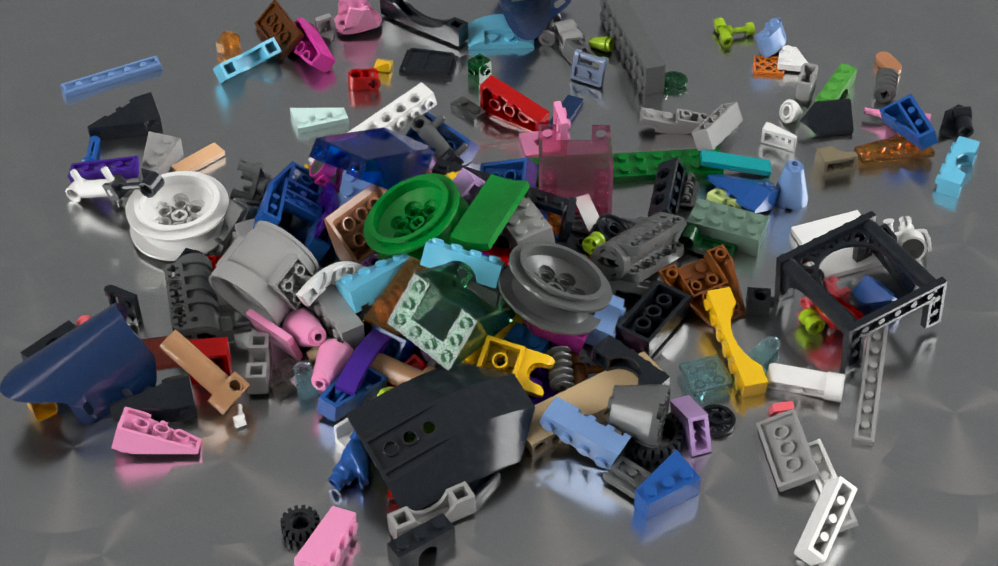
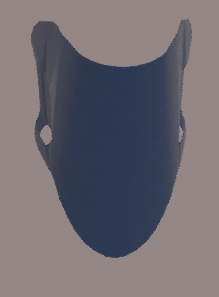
M499 0L507 24L514 34L523 40L537 38L548 22L564 10L572 1L565 0L563 5L555 8L554 3L558 0Z
M115 302L16 365L4 376L0 385V392L3 396L17 402L65 403L72 409L81 423L91 425L111 413L109 404L126 397L122 389L127 388L133 395L144 392V388L148 386L155 387L157 382L156 360L154 354L127 324L128 310L118 302ZM86 401L94 409V413L91 416L83 408Z

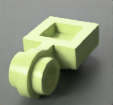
M716 187L707 193L706 199L709 201L726 204L738 209L742 207L736 203L737 199H732V197L726 195L727 191Z

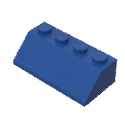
M429 112L423 114L431 122L437 119ZM444 122L436 128L454 151L463 143L469 146L460 156L464 161L463 166L473 160L481 146ZM410 127L404 139L426 154L436 157L418 133Z

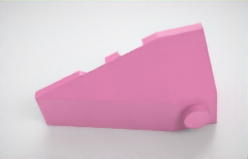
M125 406L116 428L111 449L130 454H198L202 439L182 429L174 430L168 427V423L163 420L157 422L151 419V414Z

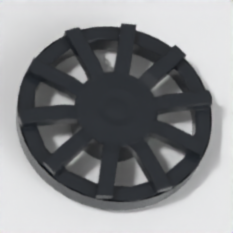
M711 404L702 408L705 412L709 411L710 413L708 420L709 428L712 427V430H710L711 437H724V435L733 431L736 417L728 407Z

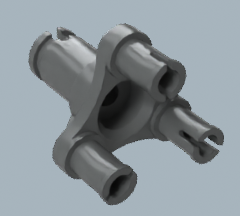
M240 159L237 170L242 171L241 179L253 183L249 193L233 188L230 199L234 200L235 197L260 201L272 180L271 175L266 173L263 164L258 162L255 164Z

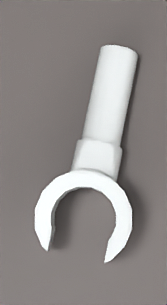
M237 404L238 415L233 416V422L235 427L239 428L247 424L245 415L242 412V405Z

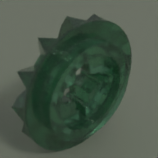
M677 71L665 73L664 87L667 90L673 89L674 91L675 89L681 90L686 88L688 78L685 74Z

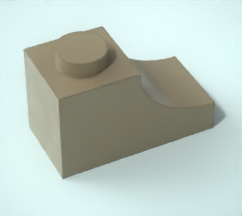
M829 146L816 149L814 163L822 176L855 170L858 155L855 151L844 152Z

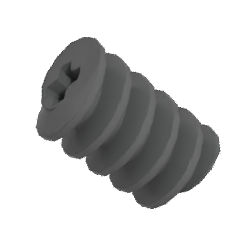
M882 68L877 71L874 97L878 102L886 103L895 98L898 82L896 70Z
M556 346L546 352V355L551 356L555 360L554 366L547 369L549 373L548 379L550 380L549 387L554 391L563 392L575 386L572 383L574 381V376H572L574 371L570 368L573 363L569 361L572 359V355L569 354L571 349L566 346Z

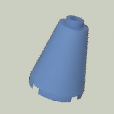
M798 160L788 161L775 186L781 190L775 206L781 210L788 208L792 209L791 211H798L803 209L808 202L804 165Z

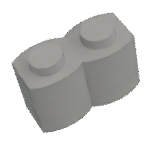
M573 19L553 23V33L562 49L564 48L565 40L568 38L580 37L585 42L584 33L579 30L578 23H575Z
M804 63L801 66V72L797 80L796 99L802 101H810L812 99L813 90L816 87L818 65Z

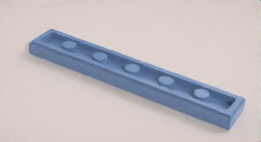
M152 56L62 83L60 86L65 97L69 98L163 68L158 57Z

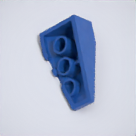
M711 174L706 177L717 188L727 190L726 195L737 198L736 203L754 213L773 210L781 191L775 187L774 183L769 181L764 182L722 174Z

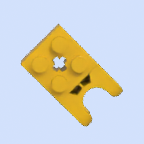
M487 335L476 366L515 374L527 395L542 398L544 391L540 385L533 383L529 379L530 374L536 368H552L555 360L549 355ZM504 360V361H505V364L502 365V366H499V365H498V362H499V363H502V361Z

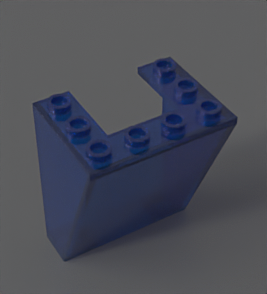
M382 127L317 137L309 157L346 170L347 174L389 190L401 181L426 174L436 149Z

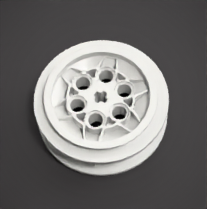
M194 171L169 172L161 174L165 184L154 197L148 198L144 196L139 189L134 190L126 204V217L130 224V235L134 245L144 254L159 260L176 261L185 248L203 252V255L218 247V243L214 239L219 238L229 206V197L225 187L215 178Z

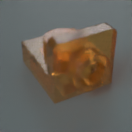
M224 31L216 42L218 56L224 57L231 47L238 49L241 47L239 34Z
M547 211L548 223L552 226L554 236H559L560 215Z

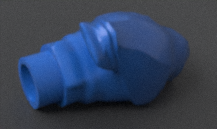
M353 430L349 437L351 440L344 448L340 461L333 468L332 475L328 478V482L339 491L345 485H351L355 478H359L361 489L369 484L371 458L355 430Z

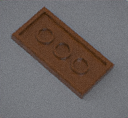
M273 0L254 23L266 40L272 37L275 38L282 51L278 54L282 60H285L305 36L277 0Z

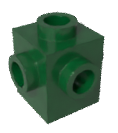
M480 53L469 59L468 77L479 84L492 75L491 60Z

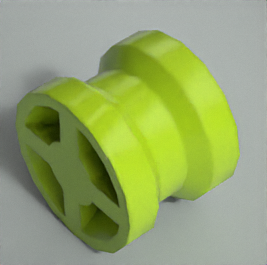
M592 232L583 240V249L591 255L596 247L606 242V239L600 232Z

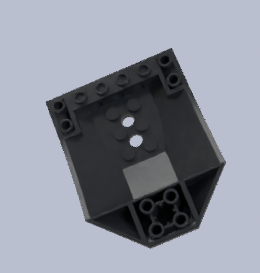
M456 362L438 367L410 379L345 415L399 508L407 506L411 510L418 511L439 501L447 488L464 481L469 485L518 462L521 463L535 406L515 374ZM425 424H434L435 430L429 434L423 431ZM408 434L416 436L415 440L411 443L404 441L405 436Z

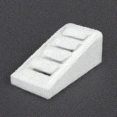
M765 123L762 128L761 143L795 151L796 135L772 123Z

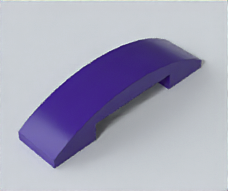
M327 182L319 194L318 205L324 208V214L315 226L314 237L316 238L321 237L327 231L324 218L339 208L337 193L330 182Z
M375 330L370 332L349 358L335 388L354 396L363 383L364 375L379 353L383 354L392 337Z

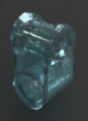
M774 336L766 337L755 348L751 349L747 355L762 365L764 372H766L769 364L775 363L779 359L778 349L781 342Z
M304 361L295 364L293 371L299 400L303 401L319 397L320 391L311 382L313 374L311 365Z

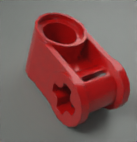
M375 68L351 69L348 72V88L351 91L376 90L381 86L379 71Z

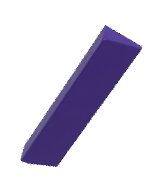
M129 156L73 163L70 171L76 169L85 180L106 179L101 172V169L105 166L108 167L112 175L122 174L124 179L139 177V157ZM69 171L68 178L72 183L74 179Z

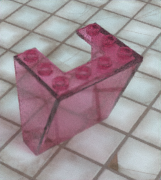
M538 124V189L567 199L569 197L576 198L589 194L599 217L602 214H611L614 167L610 125H592L591 140H556V124ZM549 129L552 131V135L545 137L542 132ZM603 130L606 132V135L604 137H597L596 132ZM576 205L575 215H581ZM547 211L548 216H560Z

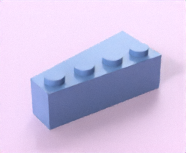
M557 396L539 421L546 431L553 432L559 436L562 442L572 445L581 455L588 456L594 460L597 466L609 470L631 438L627 433H624L623 436L615 432L616 428L610 424L607 426L598 423L597 418L591 414H581L578 407Z

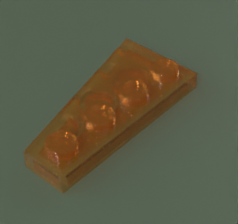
M901 135L854 148L862 163L934 157L935 154L931 146L921 150Z
M412 256L409 257L364 316L363 321L398 336L400 335L427 267L420 265L421 260Z

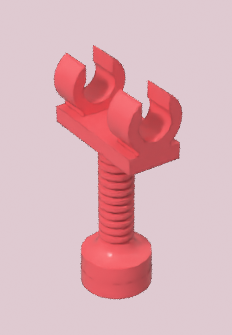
M834 275L824 279L823 286L831 294L846 301L850 299L851 295L848 293L852 291L848 287H843L839 290L836 283L839 279ZM807 296L800 299V305L803 310L809 307L815 308L814 303Z

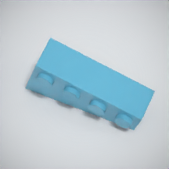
M407 254L393 255L392 258L387 260H379L373 266L360 268L356 273L343 275L334 282L336 289L352 310L358 313L362 310L361 306L374 304L375 298L388 296L391 289L402 288L416 280L417 275L412 257Z

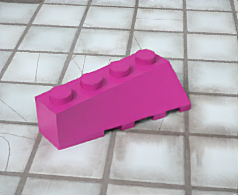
M298 17L295 24L305 36L292 51L311 66L326 73L336 60L314 24Z

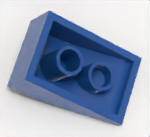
M529 158L481 163L480 171L511 180H528L530 187L536 188L538 165Z

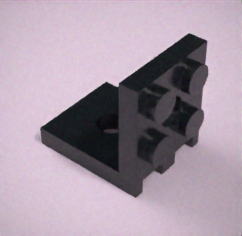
M569 197L559 228L557 242L569 243L570 249L589 257L590 254L585 252L580 244L590 235V232L572 227L577 198Z

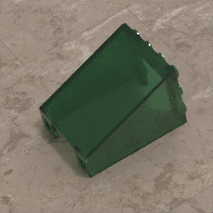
M453 261L415 272L387 321L389 325L448 371L484 345L487 335L494 337L507 327L517 314L510 306L504 308L506 301L503 297L495 309L466 286L472 278L474 271L470 266L461 261ZM460 268H464L467 272L465 279L460 278L458 275Z

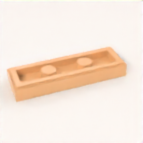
M212 143L173 164L171 170L173 172H196L225 156V150L216 143Z

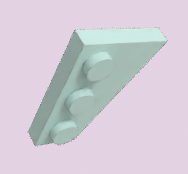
M290 108L298 134L349 123L344 108Z

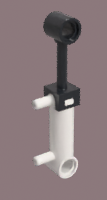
M106 166L101 169L106 179L85 180L76 169H72L70 174L74 181L66 188L65 193L74 202H80L83 198L109 197L110 200H120L129 190L139 189L144 196L152 198L164 186L165 181L158 173L150 172L142 182L127 183L122 174L112 175Z

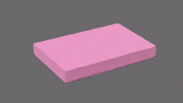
M249 309L245 313L257 333H269L272 344L296 360L300 361L302 359L303 353L292 335L253 309Z

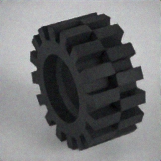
M296 505L294 510L289 508L287 509L288 513L284 512L282 514L283 518L280 520L283 538L284 540L286 539L288 544L292 542L293 546H297V543H300V547H303V543H306L320 524V517L315 509L312 510V507L308 506L306 509L305 505H301V508H298V505ZM300 522L309 524L303 529L293 528L295 524Z

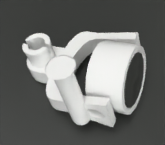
M903 216L899 218V232L895 233L893 230L894 219L888 218L883 220V223H886L897 236V243L916 261L924 257L927 250L928 252L932 251L931 237L926 229H914L910 216H905L906 221Z

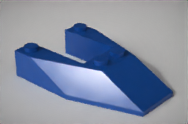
M292 161L268 184L256 214L253 229L258 221H267L278 225L281 220L282 211L289 212L298 219L308 222L304 246L320 262L331 246L328 230L321 237H314L315 226L324 214V208L318 205L319 194L324 187L314 183L315 179L309 175V169Z

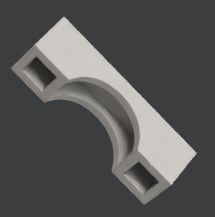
M466 481L447 488L441 499L429 508L415 511L405 506L387 514L388 530L393 539H396L441 513L451 523L476 512L475 495Z

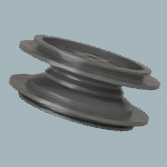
M526 242L517 245L509 255V267L503 270L498 280L501 295L519 316L534 326L557 334L582 335L592 332L601 321L594 317V312L605 309L612 299V289L608 280L593 262L568 247L550 242Z

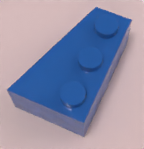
M912 94L879 109L882 121L919 149L924 150L938 143L935 129Z

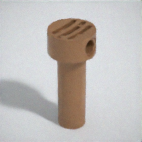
M176 329L159 347L212 394L208 402L222 415L235 404L250 386L236 371L228 376Z
M379 353L370 366L372 369L388 377L387 382L396 386L436 369L434 366H428L422 371L382 353Z

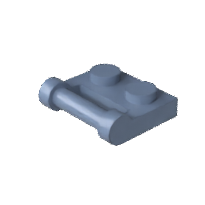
M577 48L574 52L570 78L601 88L604 84L609 59L585 53ZM580 59L597 63L599 68L581 63Z

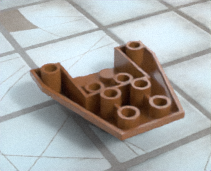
M723 244L707 250L704 258L680 268L673 264L658 270V274L665 284L691 295L690 308L712 328L715 327L710 323L709 311H706L704 308V299H706L707 291L730 287L736 301L731 320L746 314L734 262Z

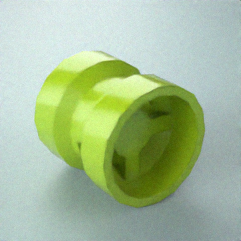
M813 307L806 308L798 317L801 324L806 326V330L811 335L821 332L826 324Z

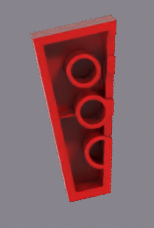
M490 75L480 85V107L486 111V115L527 132L541 131L547 128L550 111L493 75Z

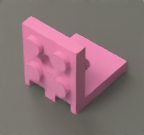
M561 101L553 102V129L519 133V140L525 158L567 156L568 143H570L568 129L571 128L569 118L567 119L566 108L562 107Z

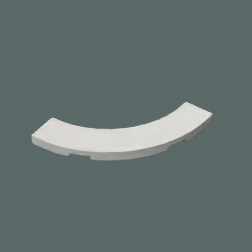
M352 261L331 264L311 277L296 295L303 305L309 307L326 290L325 287L331 284L335 285L334 281L339 280L343 275L356 273L365 266Z

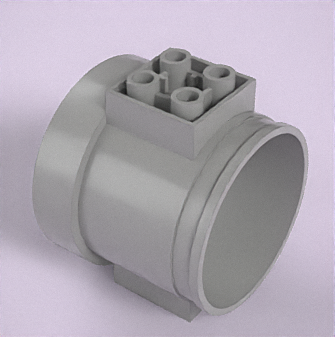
M258 221L254 229L245 238L237 237L217 262L216 268L210 274L208 280L215 292L247 319L248 317L245 313L249 309H253L279 327L289 313V309L296 310L302 303L296 294L314 276L313 273L318 270L319 265L313 254L290 233L270 222Z

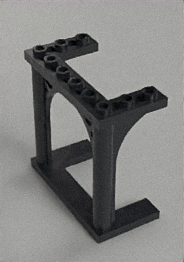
M873 211L862 214L858 218L846 222L842 226L830 230L776 258L774 297L780 302L794 295L796 289L806 295L844 334L841 367L845 371L862 363L864 338L878 329L923 307L920 325L925 330L941 322L947 280L943 277L936 279L876 223L877 215ZM853 247L852 259L857 263L872 256V252L875 250L888 257L919 289L856 320L823 286L819 279L818 270L822 261L837 250ZM811 261V262H813L815 265H813V266H805V265H803V264H805V263Z

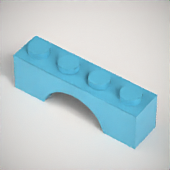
M272 37L254 48L218 64L213 68V71L220 84L275 57L282 51L275 38Z
M959 136L957 141L952 143L945 163L941 166V174L938 173L935 184H937L936 192L958 198L965 178V173L958 167L973 165L977 156L979 141Z
M433 238L429 239L425 244L420 265L439 271L448 262L461 261L469 265L474 271L476 283L496 289L505 262L500 261L499 257L492 255L486 257L480 251H467L461 245H448L442 239Z

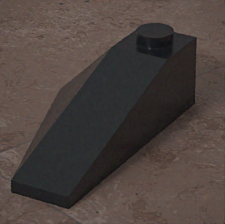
M149 92L129 100L130 103L121 108L119 106L116 108V112L109 116H103L87 126L89 137L98 136L101 141L148 136L149 131L155 133L163 131L161 117L152 93Z
M188 373L167 377L161 380V384L153 388L148 386L140 394H130L109 404L113 421H120L125 406L151 414V419L157 422L162 420L165 422H181L197 418Z

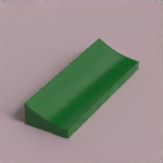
M491 174L450 234L451 243L461 245L467 251L490 250L530 188L528 180H511Z

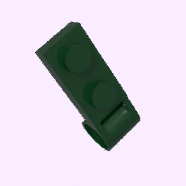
M692 224L685 226L678 239V242L682 243L685 249L703 255L706 254L707 250L723 244L733 258L737 247L735 244L700 235L699 228Z

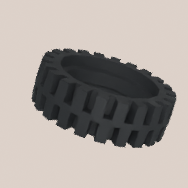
M670 412L666 415L665 424L662 427L668 430L673 437L669 444L663 447L650 448L640 445L631 437L623 450L625 453H628L630 459L634 457V461L637 463L642 460V465L650 462V466H655V462H658L660 466L675 450L679 453L681 452L684 438L682 423H679V419L677 417L674 418V414Z

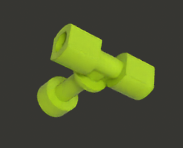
M723 18L714 19L713 26L716 33L720 34L719 40L722 47L732 46L733 34L746 33L747 36L755 34L753 22L745 23L743 27L732 28L731 25H726Z

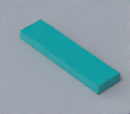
M703 149L700 151L701 166L768 177L772 173L770 160Z

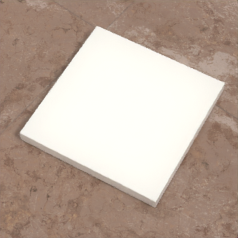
M858 210L793 226L790 232L798 244L803 245L830 230L842 226L846 222L858 218L861 214ZM853 247L837 250L828 255L822 261L819 269L823 271L824 279H828L832 275L837 278L878 267L882 264L873 253L872 256L857 263L852 259Z

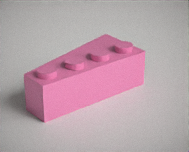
M332 506L295 556L294 566H337L349 541L357 532L356 513Z

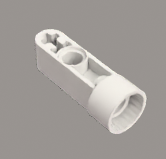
M771 363L768 366L766 376L768 380L767 387L841 403L846 374L829 371L822 372Z

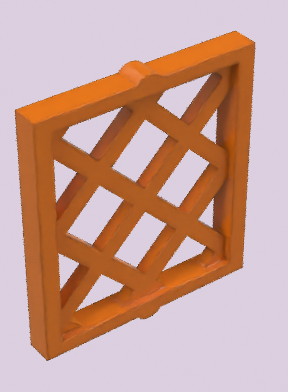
M754 55L753 74L784 76V69L780 72L777 70V67L774 68L772 66L773 64L778 65V56L764 58L763 55Z

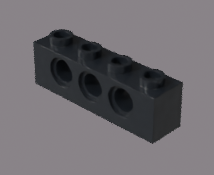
M678 157L658 164L648 217L657 212L678 215L686 168Z

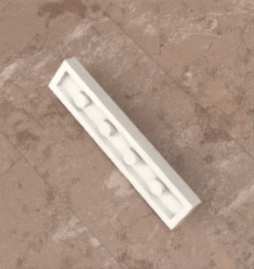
M817 439L809 442L808 445L820 478L815 479V482L821 493L825 483L837 478V475L821 440ZM851 506L838 533L859 526Z

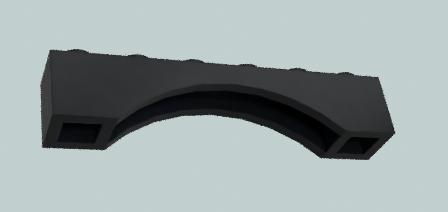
M380 0L382 15L456 46H460L468 39V22L456 17L445 20L428 17L415 9L407 0Z

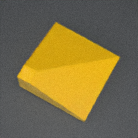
M377 59L373 68L380 72H390L393 60Z

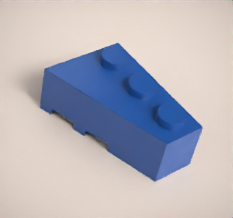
M370 367L363 377V383L355 395L352 396L335 388L341 375L340 373L319 397L318 413L334 422L346 416L345 414L377 397L379 391L387 387L388 377Z
M675 450L635 490L634 507L647 521L700 493L701 477L682 455Z

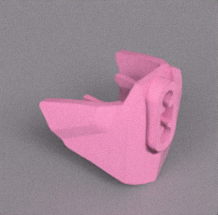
M339 0L338 14L334 18L337 32L341 34H355L379 27L382 23V17L371 7L368 0Z

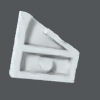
M785 45L779 50L777 70L784 69L801 72V66L804 63H808L797 47Z

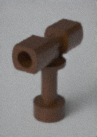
M573 351L569 352L572 355V359L569 361L573 363L570 368L574 371L572 375L574 376V381L572 383L575 385L585 381L588 378V374L605 371L599 365L587 366L586 363H581L579 354Z

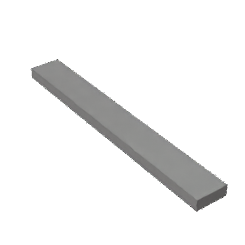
M889 324L866 337L853 444L870 447L874 445Z

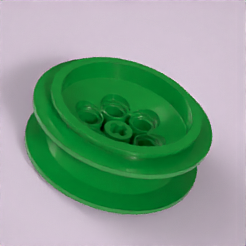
M434 173L417 175L394 185L376 201L364 223V238L368 246L377 253L379 260H387L392 258L393 255L407 254L413 259L415 271H420L428 268L420 265L426 242L429 239L439 238L444 240L445 244L451 245L449 236L469 205L459 195V190L455 183L447 176Z

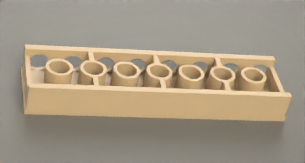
M645 352L638 354L663 371ZM605 370L534 405L535 412L525 445L530 451V456L534 458L563 443L560 438L552 441L556 434L546 431L539 423L542 415L556 396L578 407L581 414L595 416L598 423L601 424L606 421L607 414L604 415V412L607 410L610 396L612 397L614 385H638V378L627 370ZM543 442V445L539 449L535 450V447L539 443Z

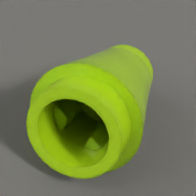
M610 36L590 37L588 45L608 53L614 48V39L610 38Z

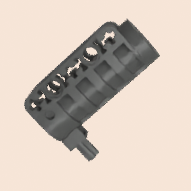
M665 212L654 213L648 218L640 216L635 220L621 217L630 229L623 231L596 247L592 254V262L600 269L608 281L620 279L631 283H639L683 256L684 245L673 241L674 233L677 234L684 230L685 218Z
M199 253L186 254L175 263H170L164 268L173 331L176 329L187 340L228 337V342L235 341L234 334L251 332L250 321L232 324L231 317L221 318L217 293L208 280V277L213 272L211 260L207 256Z

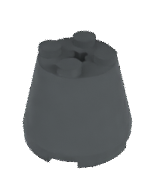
M664 384L614 385L612 397L610 396L607 409H610V413L607 414L605 425L610 424L616 430L627 433L633 439L647 446L658 448L664 431L662 427H664L670 404V386Z

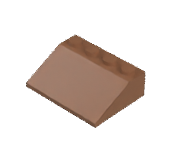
M379 180L373 182L324 218L336 255L341 262L352 261L360 263L375 252L365 241L363 231L369 211L386 192Z

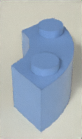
M780 17L772 18L769 22L764 23L765 28L755 35L759 52L764 58L778 52L786 43V34Z
M612 294L609 305L601 311L594 312V317L601 321L595 330L588 333L585 343L595 346L608 335L615 338L616 334L613 332L618 318L622 319L626 309L623 307L624 299Z

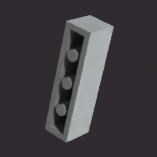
M737 101L721 104L692 131L698 151H701V149L715 150L716 146L722 143L725 137L738 128L743 118Z

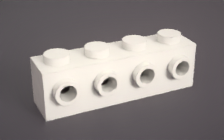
M841 476L825 483L793 554L810 566L826 561L858 488Z

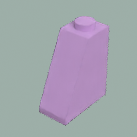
M689 395L671 399V413L674 414V418L677 417L679 419V423H682L684 431L683 441L691 456L711 452L708 414Z

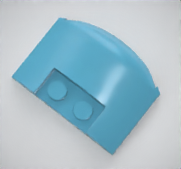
M504 14L487 15L468 23V50L534 48V39L523 40L516 36L507 24Z

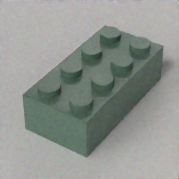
M698 198L686 225H695L699 228L700 235L737 245V252L757 257L768 233L770 217Z

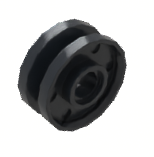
M602 214L591 227L590 234L596 231L600 232L606 241H609L623 231L630 229V227L623 219L616 215Z

